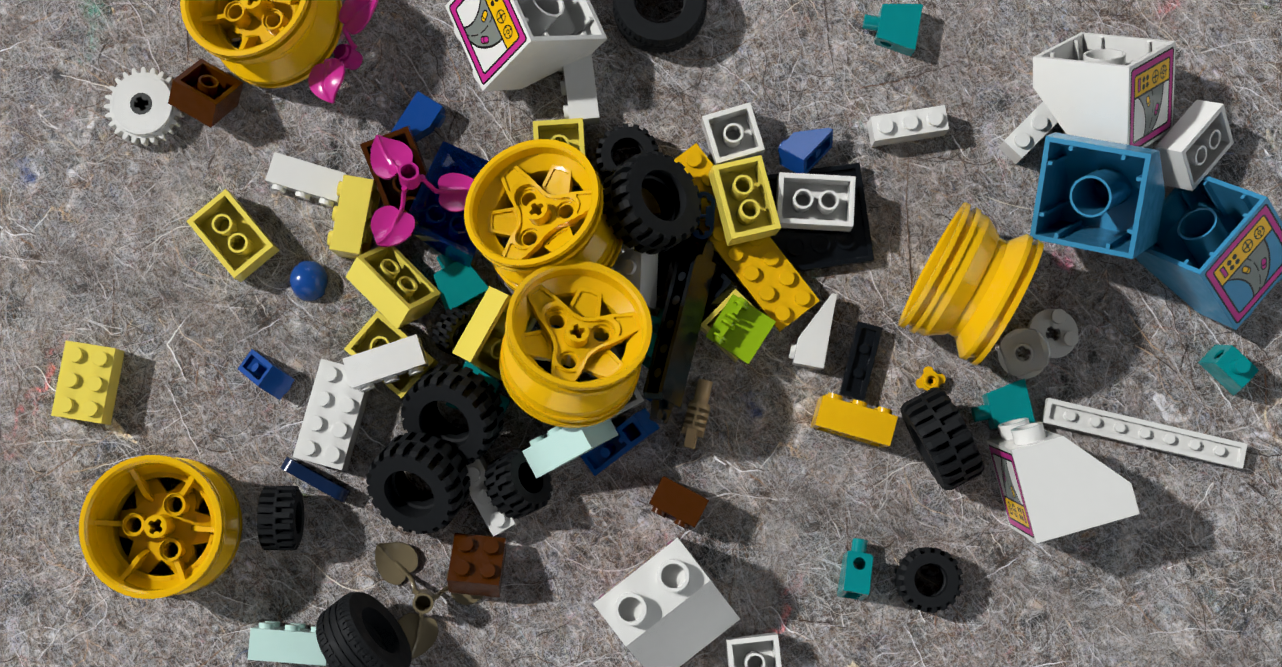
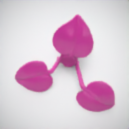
M346 0L339 12V21L345 24L342 27V31L349 45L339 44L333 51L335 58L325 59L324 64L315 65L308 78L311 91L323 101L334 104L336 94L344 80L345 68L356 70L361 66L363 56L355 50L357 45L353 42L350 34L355 35L366 27L376 9L378 0Z
M378 134L375 136L370 153L373 171L377 176L385 180L394 178L398 173L402 186L399 210L394 206H383L376 210L372 216L371 230L377 245L381 247L396 246L406 241L412 235L415 228V219L411 214L403 211L405 209L407 190L417 188L420 182H423L435 194H440L439 203L444 209L451 212L464 211L466 197L474 181L473 178L460 173H448L439 178V189H437L425 178V175H420L418 166L413 163L412 150L405 143Z

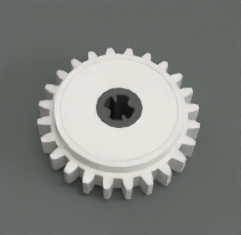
M142 67L141 73H139L135 68H132V75L129 76L126 72H123L124 79L121 81L116 78L115 81L118 85L116 87L109 86L112 95H105V98L110 101V104H105L104 108L110 112L105 114V118L112 120L108 124L109 127L116 129L114 133L119 137L122 136V139L126 142L131 140V143L137 146L141 141V144L146 147L149 141H151L154 145H158V138L166 141L165 134L170 133L174 135L175 133L172 128L174 126H181L177 119L184 118V115L180 113L179 109L168 104L174 79L171 77L167 78L165 72L161 71L158 74V71L152 68L149 73L147 68Z

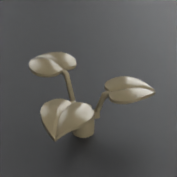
M403 542L379 543L375 549V562L382 578L390 584L399 585L407 576L413 589L412 592L415 595L413 608L419 615L407 613L398 620L408 639L412 659L425 653L437 639L439 632L437 621L432 617H424V614L431 611L435 600L448 591V586H445L435 594L429 589L418 590L414 578L410 574L418 565V555L414 548ZM451 593L453 599L463 605L474 604L483 597Z

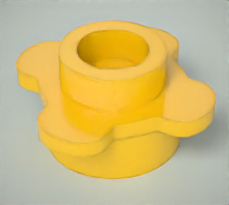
M927 366L923 369V374L916 380L915 384L917 388L928 391L933 387L939 388L941 384L945 383L946 378L943 374L933 371L931 366ZM929 379L933 380L932 384L928 382Z

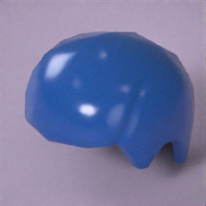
M305 260L299 262L293 268L290 275V286L296 297L303 301H315L325 294L328 275L324 266L316 261Z

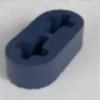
M700 192L697 194L698 198H701V200L702 198H707V202L711 203V206L706 207V214H701L700 219H705V227L709 228V231H705L704 235H699V231L695 230L692 236L696 240L705 241L712 236L714 230L715 199L709 192Z

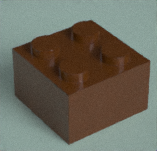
M200 59L173 80L168 104L211 128L238 106L243 82L207 61Z
M663 476L649 504L653 506L652 512L664 518L666 514H669L676 518L673 523L688 530L689 526L696 527L709 500Z
M455 533L447 578L448 592L500 598L506 557V538Z

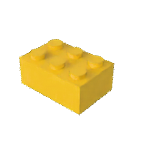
M830 392L818 398L810 428L881 448L891 445L898 416L892 415L893 410L879 406L874 409L867 408L868 403L855 399L849 403L842 401L843 396Z

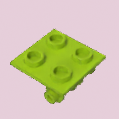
M733 294L705 337L749 364L776 321L748 304L749 302L746 299L739 298Z

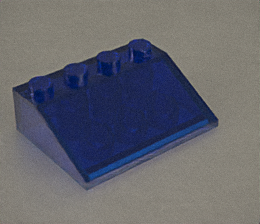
M443 141L425 178L435 188L439 189L438 180L441 176L448 173H460L475 179L480 170L489 161ZM422 183L408 211L415 219V228L412 234L447 258L470 267L478 249L471 241L466 230L464 211L451 212L444 209L439 203L440 194H435Z

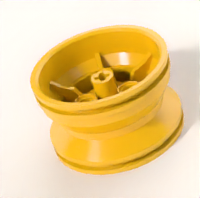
M180 0L182 19L192 38L206 51L220 58L224 65L237 77L261 88H283L308 78L315 65L324 64V60L329 59L340 39L343 23L339 21V12L342 7L341 0ZM242 40L239 49L232 45V42Z
M551 139L529 140L503 150L480 170L472 182L466 197L464 220L468 235L481 254L493 263L497 273L513 291L529 274L548 264L555 265L567 260H582L612 268L623 244V240L621 238L617 239L613 234L615 232L611 226L608 227L606 223L607 216L602 211L604 188L597 172L582 152L561 141ZM578 186L583 191L572 192V187ZM507 237L509 240L504 248L502 238Z
M964 202L946 227L926 262L905 304L898 326L905 328L909 325V332L913 334L917 332L923 336L951 335L955 339L959 358L963 360L969 358V363L977 366L991 351L1022 300L1040 261L1044 243L1038 239L1033 242V237L1029 234L1008 241L1000 238L990 217L981 213V209L977 207L971 211V204Z
M567 260L555 265L548 264L529 274L515 289L509 301L505 321V334L500 350V374L510 397L530 416L558 427H589L604 422L616 415L625 407L635 391L641 365L645 360L651 342L652 320L646 301L638 289L623 275L607 266L590 261ZM533 318L537 319L541 330L526 332ZM552 325H557L560 328H553ZM595 338H601L604 341H598ZM617 344H624V355L621 360L611 351ZM535 360L551 362V374L540 367ZM583 372L598 378L591 381L577 382Z
M162 455L137 456L113 466L92 486L85 498L80 513L79 540L89 567L108 587L133 598H163L186 594L204 588L215 581L228 568L240 545L243 527L242 512L237 496L230 484L221 474L208 465L186 458ZM170 477L179 479L182 482L168 492L160 478ZM135 491L137 508L122 510L129 496ZM176 498H180L182 501V508L178 512L173 508V502ZM203 500L207 504L210 515L197 512ZM136 518H139L142 526L136 532L132 524ZM119 536L134 541L129 557L121 545ZM172 543L178 546V553L175 557L169 553V546ZM208 543L202 555L198 557L194 545ZM163 561L174 574L156 575L151 572Z

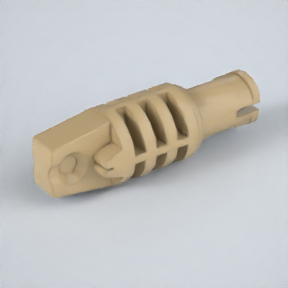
M699 378L694 399L688 403L681 433L686 434L683 445L686 448L695 449L698 437L703 438L711 408L708 401L713 384L712 381Z

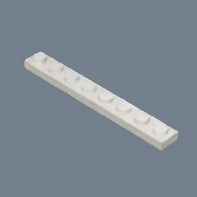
M1046 398L1041 419L1043 424L1237 469H1243L1248 445L1242 442L1052 398Z

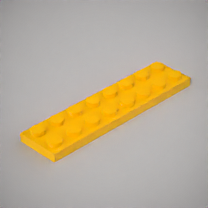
M695 143L675 158L674 161L676 163L680 162L685 166L684 170L694 178L692 181L694 186L697 185L699 193L709 192L714 197L708 176L711 167L714 165L698 144ZM702 198L701 214H706V207L711 206V203L707 202V198ZM715 202L714 230L708 240H712L715 251L765 315L776 321L774 326L781 332L820 300L770 237L727 246ZM700 219V226L697 228L704 235L705 231H709V228L705 227V219Z

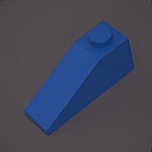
M417 91L391 132L410 125L414 138L418 142L433 133L435 128L442 126L446 119L444 115L446 111L442 105Z
M646 408L633 414L615 428L618 436L580 456L594 476L598 475L660 429L656 422L649 419L650 413Z

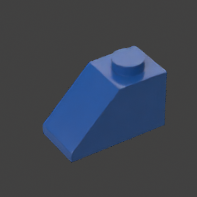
M822 128L794 132L787 140H783L778 148L779 165L795 173L807 174L833 147V129Z
M251 349L238 367V370L254 384L279 400L290 390L291 384L295 380L254 349Z

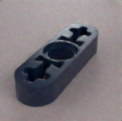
M286 456L280 467L345 503L351 492Z

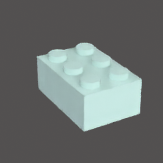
M610 419L582 428L556 426L547 431L546 434L529 441L531 446L522 452L537 479L618 436V433Z
M280 621L259 622V626L250 629L247 660L319 666L329 665L317 642L316 626L306 628L305 623H290L280 626Z

